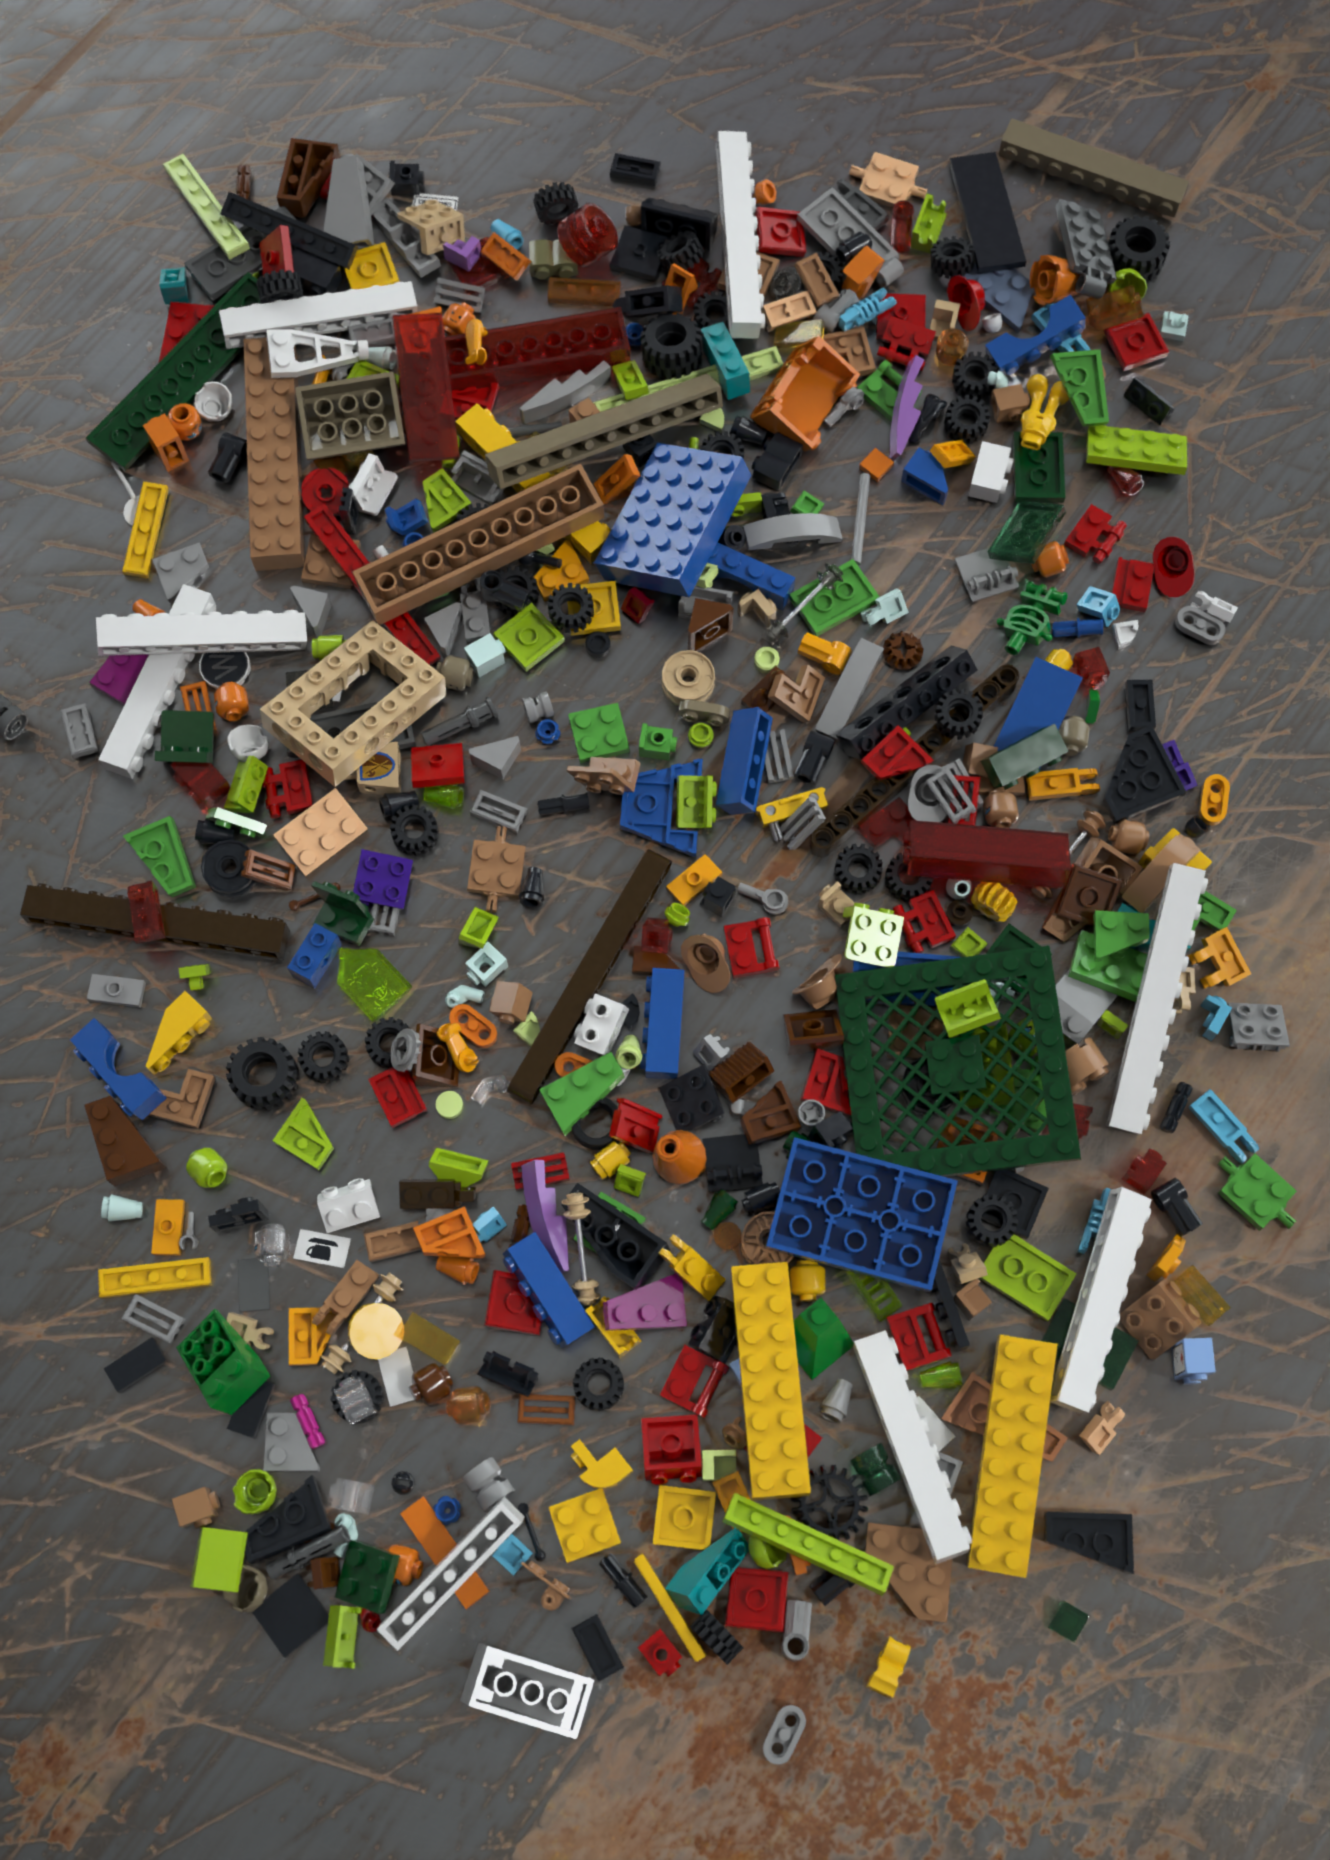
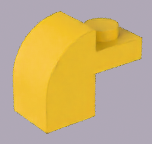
M580 1439L571 1445L574 1451L570 1455L580 1469L584 1466L588 1469L579 1477L592 1488L609 1489L615 1487L633 1473L632 1468L616 1448L612 1449L599 1461H596Z

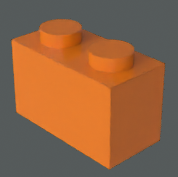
M165 413L150 419L148 423L143 425L154 452L167 472L189 461L181 439Z

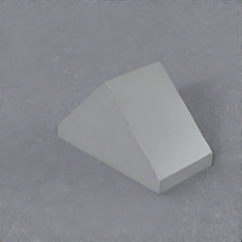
M299 586L290 587L300 611L305 613L306 621L316 638H318L323 633L332 606L329 594Z
M455 602L424 618L426 628L444 658L450 654L463 616L461 603Z
M515 736L468 750L472 764L504 779L519 755L521 746L519 737Z

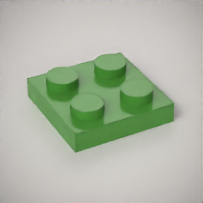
M618 703L568 714L580 764L590 762L591 757L608 758L630 752Z

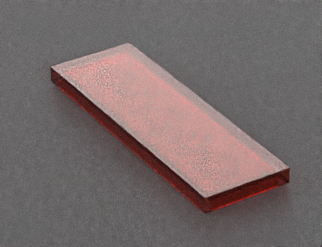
M442 313L393 315L392 324L409 462L459 459Z

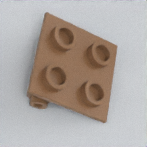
M533 1561L529 1565L521 1562V1565L549 1585L541 1597V1604L545 1609L556 1610L565 1597L569 1600L572 1599L568 1595L570 1588L556 1578L553 1582H550L544 1577L547 1571Z

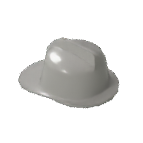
M926 765L920 768L913 776L908 799V810L918 823L935 825L947 816V813L926 783L927 779L942 771L943 767ZM945 775L942 778L952 792L953 784ZM934 782L935 786L937 787V789L939 790V792L941 793V795L950 807L951 800L949 799V797L947 796L939 782Z

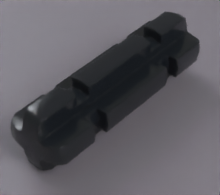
M1180 1082L1177 1085L1176 1094L1172 1097L1165 1114L1167 1117L1163 1118L1160 1126L1163 1131L1174 1133L1178 1126L1177 1121L1181 1118L1188 1102L1186 1098L1190 1097L1193 1090L1191 1085L1185 1082Z

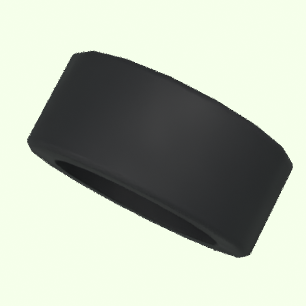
M606 1097L598 1100L591 1107L605 1109L610 1113L612 1119L614 1110L618 1109V1106ZM581 1118L571 1127L575 1139L582 1146L592 1150H601L612 1141H616V1139L609 1137V1133L601 1138L587 1136L581 1128Z

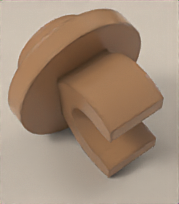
M740 1416L733 1423L726 1424L722 1429L725 1442L730 1447L742 1449L747 1445L746 1432L738 1426L743 1419Z

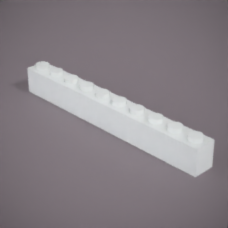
M718 131L716 160L729 333L732 338L758 339L760 329L765 327V313H761L764 296L759 294V289L762 287V275L758 274L760 255H756L759 247V237L755 236L754 233L757 231V217H753L756 209V199L751 196L754 193V179H750L753 171V162L748 159L751 156V142H747L746 132Z
M1177 863L1169 866L1106 1122L1108 1127L1135 1134H1142V1130H1147L1150 1114H1147L1149 1103H1154L1157 1088H1154L1153 1085L1155 1077H1160L1163 1068L1160 1056L1162 1050H1167L1170 1036L1166 1035L1168 1024H1173L1176 1015V1009L1172 1007L1174 999L1180 997L1182 983L1179 982L1181 972L1185 973L1189 957L1185 956L1187 946H1192L1195 937V931L1191 929L1193 921L1198 920L1202 905L1198 904L1199 896L1204 894L1207 888L1208 879L1204 878L1205 870Z

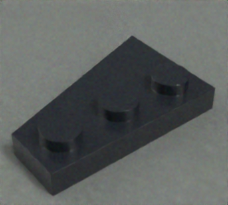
M1044 1512L1045 1542L1124 1572L1134 1574L1132 1514Z

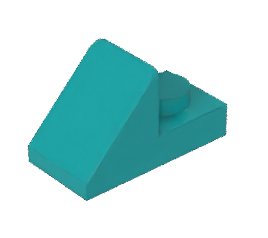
M185 267L161 269L159 285L166 305H170L171 302H189Z

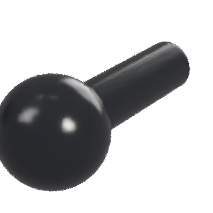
M536 551L518 559L525 566L532 565L533 563L558 569L562 566V559L539 554Z

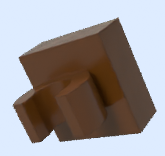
M338 1557L311 1560V1564L306 1566V1571L312 1570L313 1581L307 1582L308 1587H314V1590L337 1587L340 1578Z

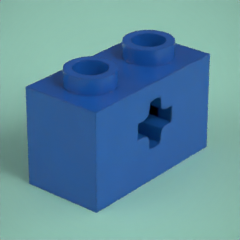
M314 923L287 967L292 977L315 989L342 946L338 935Z

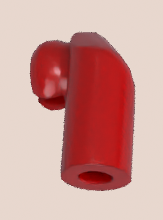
M362 1608V1612L359 1614L362 1627L367 1632H377L381 1624L378 1613Z

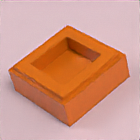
M874 448L859 464V469L864 473L870 474V477L878 483L894 466V461L877 448Z

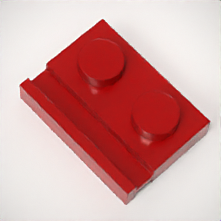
M1123 557L1118 558L1111 593L1116 595L1120 608L1146 612L1154 572L1153 563L1133 559L1128 561L1123 560Z
M391 1067L368 1079L392 1128L416 1117V1115L428 1111L408 1070L401 1072Z
M617 1098L619 1105L618 1109L614 1110L609 1137L646 1153H653L660 1128L657 1126L658 1120L662 1119V1115L626 1098Z

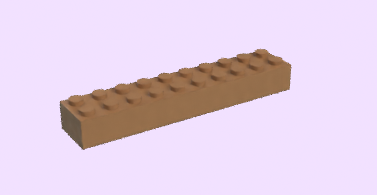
M267 337L244 339L250 557L256 571L302 568L305 562L303 499L301 495L300 415L295 387H298V377L271 378ZM294 346L295 360L297 361V350L296 346Z
M580 463L352 572L377 624L381 625L481 577L486 571L496 570L603 519L604 505Z

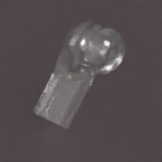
M501 1074L484 1078L471 1095V1099L482 1105L491 1091L507 1092L510 1082Z

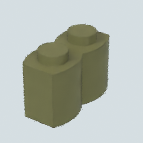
M563 238L554 241L545 239L530 241L529 260L531 262L529 265L531 277L547 279L554 275L562 278L578 275L577 240Z

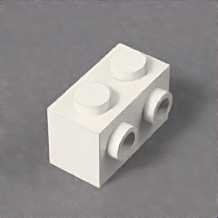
M982 441L968 496L997 503L999 494L1004 495L1008 480L1004 479L1005 472L1010 473L1013 463V458H1009L1011 448Z
M595 994L593 999L590 998L585 1006L584 1013L586 1016L583 1023H579L575 1030L574 1038L576 1040L574 1043L601 1056L611 1052L629 1009L623 1004Z

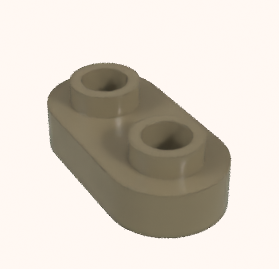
M682 700L679 705L678 714L687 722L703 721L708 722L709 725L719 727L729 721L730 709L714 703Z

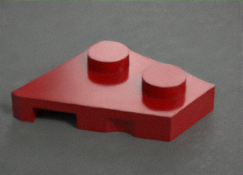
M899 725L861 760V763L878 780L916 770L933 762V759Z

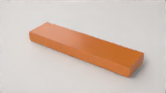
M424 1496L400 1513L436 1566L457 1545L447 1528L437 1518L433 1508ZM475 1571L454 1593L467 1610L490 1591Z

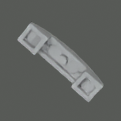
M802 513L776 516L744 525L742 528L746 535L748 550L772 548L774 543L817 539L818 544L842 542L843 540L837 517L824 514Z

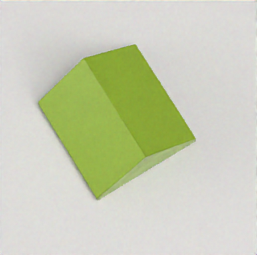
M201 1527L190 1587L238 1592L248 1532Z

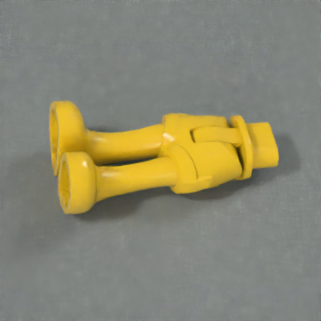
M1040 374L1029 378L1027 391L1032 399L1029 410H1026L1020 419L1022 423L1020 436L1023 447L1039 450L1041 445L1046 442L1050 432L1055 430V412L1059 406L1069 400L1061 381L1054 383L1046 409L1044 413H1040L1049 383L1047 378Z

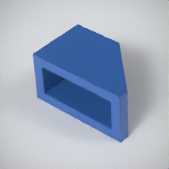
M919 447L904 467L901 482L937 503L944 505L948 487L942 465L930 451H925Z

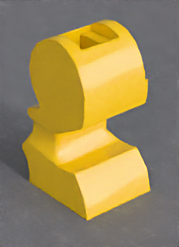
M889 1636L878 1656L877 1670L871 1674L866 1688L889 1699L893 1698L898 1687V1677L903 1673L911 1646L904 1645Z

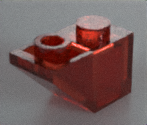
M173 762L171 764L175 772L172 777L181 788L185 785L189 788L191 792L188 794L198 806L202 803L209 809L229 793L230 785L228 781L211 763Z

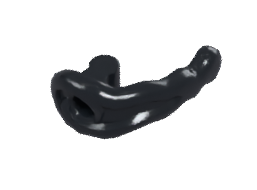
M931 393L926 395L921 414L909 437L912 443L920 442L921 432L927 428L933 419H937L942 409L947 407L945 400H941Z

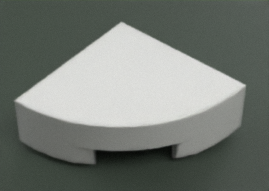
M1138 620L1112 625L1111 628L1117 650L1123 649L1132 643L1138 630Z

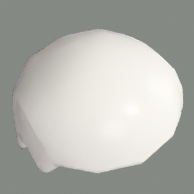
M206 382L195 395V409L201 418L209 422L225 419L232 409V395L227 386L219 382Z
M249 724L238 726L231 730L228 735L230 752L237 760L246 762L248 756H255L260 759L267 753L269 747L267 736L263 734L262 728Z

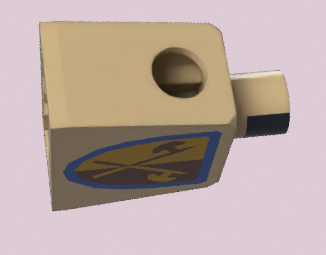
M398 742L388 743L344 780L357 779L359 791L365 794L384 795V793L401 792V755Z

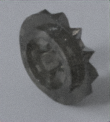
M794 266L781 269L773 277L769 286V294L773 300L777 301L802 291L801 285L803 281Z

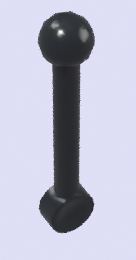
M521 1503L518 1506V1511L524 1516L536 1551L535 1559L541 1562L546 1558V1553L541 1550L528 1515L529 1506L526 1503Z

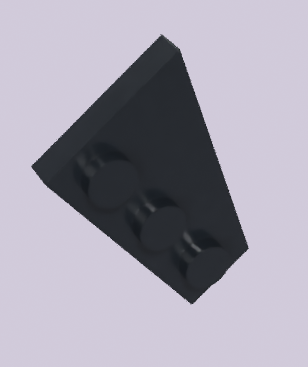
M313 1475L304 1481L305 1483L294 1493L288 1494L283 1499L284 1501L273 1511L267 1512L245 1531L248 1532L245 1546L248 1563L251 1565L332 1530L316 1479Z

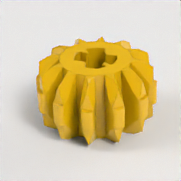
M983 880L978 884L971 898L975 909L979 910L981 914L986 915L988 919L992 918L996 922H1005L1014 912L1018 902L1014 894L1007 890V887H1003L1000 883H995L993 880Z

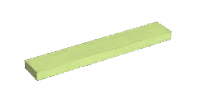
M184 154L163 164L167 174L229 260L250 249L248 242L233 221L220 215L222 206Z

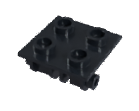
M705 1064L659 1087L676 1130L690 1132L711 1120L713 1122L721 1120L723 1118L722 1115L725 1114Z
M745 1134L702 1139L706 1149L707 1160L705 1165L709 1192H717L720 1189L726 1191L752 1188L763 1184L758 1143L749 1145Z

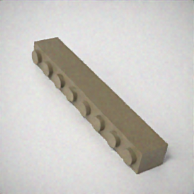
M1012 118L1001 140L998 154L1008 160H1014L1030 168L1045 171L1053 176H1059L1073 183L1087 186L1095 191L1115 196L1118 199L1132 202L1140 207H1146L1162 215L1174 218L1189 183L1188 180Z

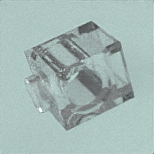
M354 1377L347 1378L339 1383L340 1388L334 1390L347 1422L351 1425L377 1412L366 1385L361 1378L356 1380Z
M338 1478L337 1483L332 1484L329 1493V1501L332 1502L331 1507L369 1515L375 1486Z

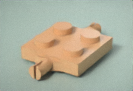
M874 152L871 162L866 169L854 165L850 168L849 175L862 178L860 190L876 203L900 211L903 210L906 201L911 195L925 199L928 189L915 186V178L919 166Z

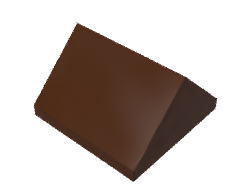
M695 598L688 628V650L698 652L732 631L734 612L732 605Z
M836 1009L783 1014L788 1055L814 1053L817 1048L824 1051L842 1049L844 1034Z
M421 1023L417 1024L416 1032L419 1033V1041L422 1043L419 1047L420 1054L417 1056V1063L413 1064L412 1077L416 1086L458 1087L459 1070L454 1064L446 1043L437 1036L439 1028Z

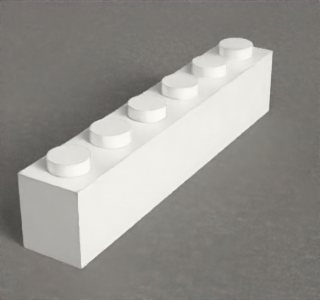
M504 1496L381 1622L377 1629L379 1633L398 1651L523 1522L524 1516Z

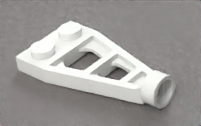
M292 329L267 330L266 332L271 378L299 377L356 363L359 360H368L369 358L367 340L350 341ZM296 344H303L313 347L315 349V358L306 362L296 361L294 346ZM321 347H336L340 351V356L323 359Z

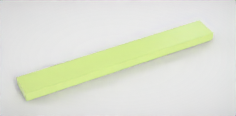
M776 346L741 356L749 371L750 381L777 373L783 366V361ZM716 365L693 371L688 376L683 374L682 378L676 379L674 377L648 385L649 394L706 373L720 384ZM619 394L593 403L602 412L635 399L625 400L623 394Z

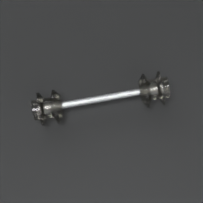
M825 563L826 571L824 573L817 572V579L820 584L782 622L770 619L771 626L769 628L762 627L764 632L762 637L771 646L774 644L780 646L779 639L782 636L788 638V630L785 625L823 587L828 590H835L834 583L836 581L843 582L841 577L843 572L834 563L831 566Z

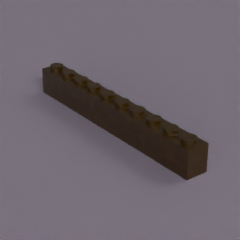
M38 883L37 886L27 885L20 912L22 918L27 923L278 960H284L290 933L286 922L276 917H269L266 920L259 919L258 916L249 913H243L242 916L232 915L230 911L221 909L211 912L200 906H191V909L183 908L181 905L173 902H166L165 905L156 904L155 901L146 898H140L139 901L130 900L127 896L118 894L114 895V897H107L97 891H88V894L80 893L78 890L70 887H63L62 890L43 883Z

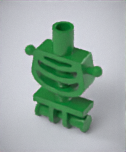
M1030 581L1027 584L1026 592L1022 591L1020 594L1021 602L1024 605L1012 607L1008 612L1006 620L1003 618L997 619L999 626L1004 625L1005 635L1011 637L1005 646L1006 652L1017 656L1025 642L1038 646L1043 639L1047 642L1051 641L1052 635L1049 634L1051 630L1050 621L1044 611L1059 616L1061 613L1060 605L1066 603L1068 593L1058 592L1054 587L1047 591L1045 584L1039 586Z

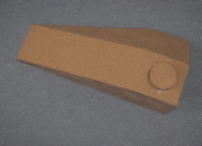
M1095 837L1090 838L1075 862L1077 865L1123 880L1118 896L1126 892L1143 869L1142 866L1102 839ZM1062 887L1042 928L1065 942L1086 924L1054 913L1063 890Z

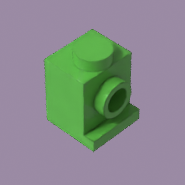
M643 723L639 742V757L669 761L671 752H676L677 737H673V729L653 727Z

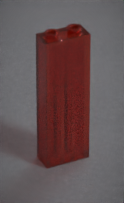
M910 820L909 830H904L902 845L907 846V848L903 850L902 863L907 864V875L1067 888L1071 872L1068 833Z

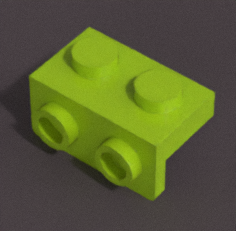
M677 776L676 828H712V823L716 821V808L712 807V797H715L717 792L716 781H713V776Z
M985 979L947 992L934 999L949 1038L1001 1019Z

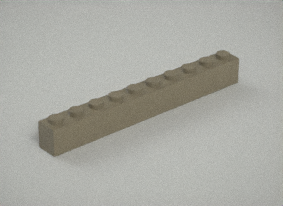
M706 373L487 453L485 458L489 476L500 489L717 410L723 407L721 385Z

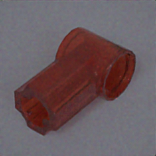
M905 200L899 201L894 205L891 218L890 245L899 254H904L911 249L914 206Z

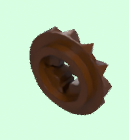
M900 631L896 634L892 633L885 640L883 656L892 667L906 670L915 667L921 661L924 648L922 647L921 640L917 639L913 633L909 634ZM901 643H904L905 648L910 649L907 650L905 658H903L901 650H897L900 648Z

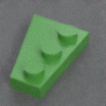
M609 1052L539 1090L562 1133L566 1136L572 1130L571 1127L580 1118L583 1119L589 1113V1109L598 1100H602L625 1076L612 1052Z

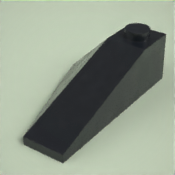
M577 1183L569 1194L583 1193V1197L589 1198V1201L584 1203V1207L591 1210L589 1215L580 1219L582 1234L614 1276L632 1288H638L656 1272L664 1259L658 1254L662 1248L670 1251L667 1242ZM561 1204L564 1210L568 1211V1206Z

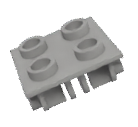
M1002 544L954 559L972 602L1019 588L1015 578L1018 576V570L1016 567L1010 566Z
M1228 1003V1006L1232 1007L1229 1013L1233 1036H1230V1047H1235L1236 1050L1249 1049V1046H1251V1050L1255 1051L1258 1045L1260 1051L1265 1049L1275 1050L1276 1052L1289 1047L1282 1005Z

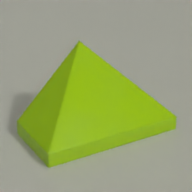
M474 907L459 935L458 944L483 949L499 917Z
M436 1147L428 1166L438 1179H455V1181L461 1182V1187H468L481 1180L489 1160Z

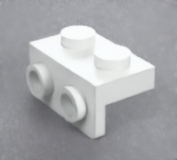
M370 453L365 461L361 463L357 476L348 488L353 490L358 511L377 516L398 476L394 472L384 470L378 456Z
M355 1179L350 1181L347 1186L338 1189L336 1186L328 1187L322 1190L321 1194L317 1195V1204L327 1233L380 1217L370 1179Z

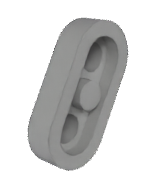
M1185 606L1179 610L1176 616L1175 624L1180 631L1205 644H1217L1225 634V625L1221 620L1196 607ZM1184 620H1190L1192 624H1187ZM1207 631L1213 632L1214 636L1207 634Z
M787 1705L778 1711L763 1743V1753L769 1762L783 1764L790 1759L806 1724L805 1715L800 1708L794 1705ZM790 1714L796 1718L795 1725L791 1727L785 1723L786 1716ZM776 1742L781 1743L783 1746L780 1754H774L772 1751V1745Z

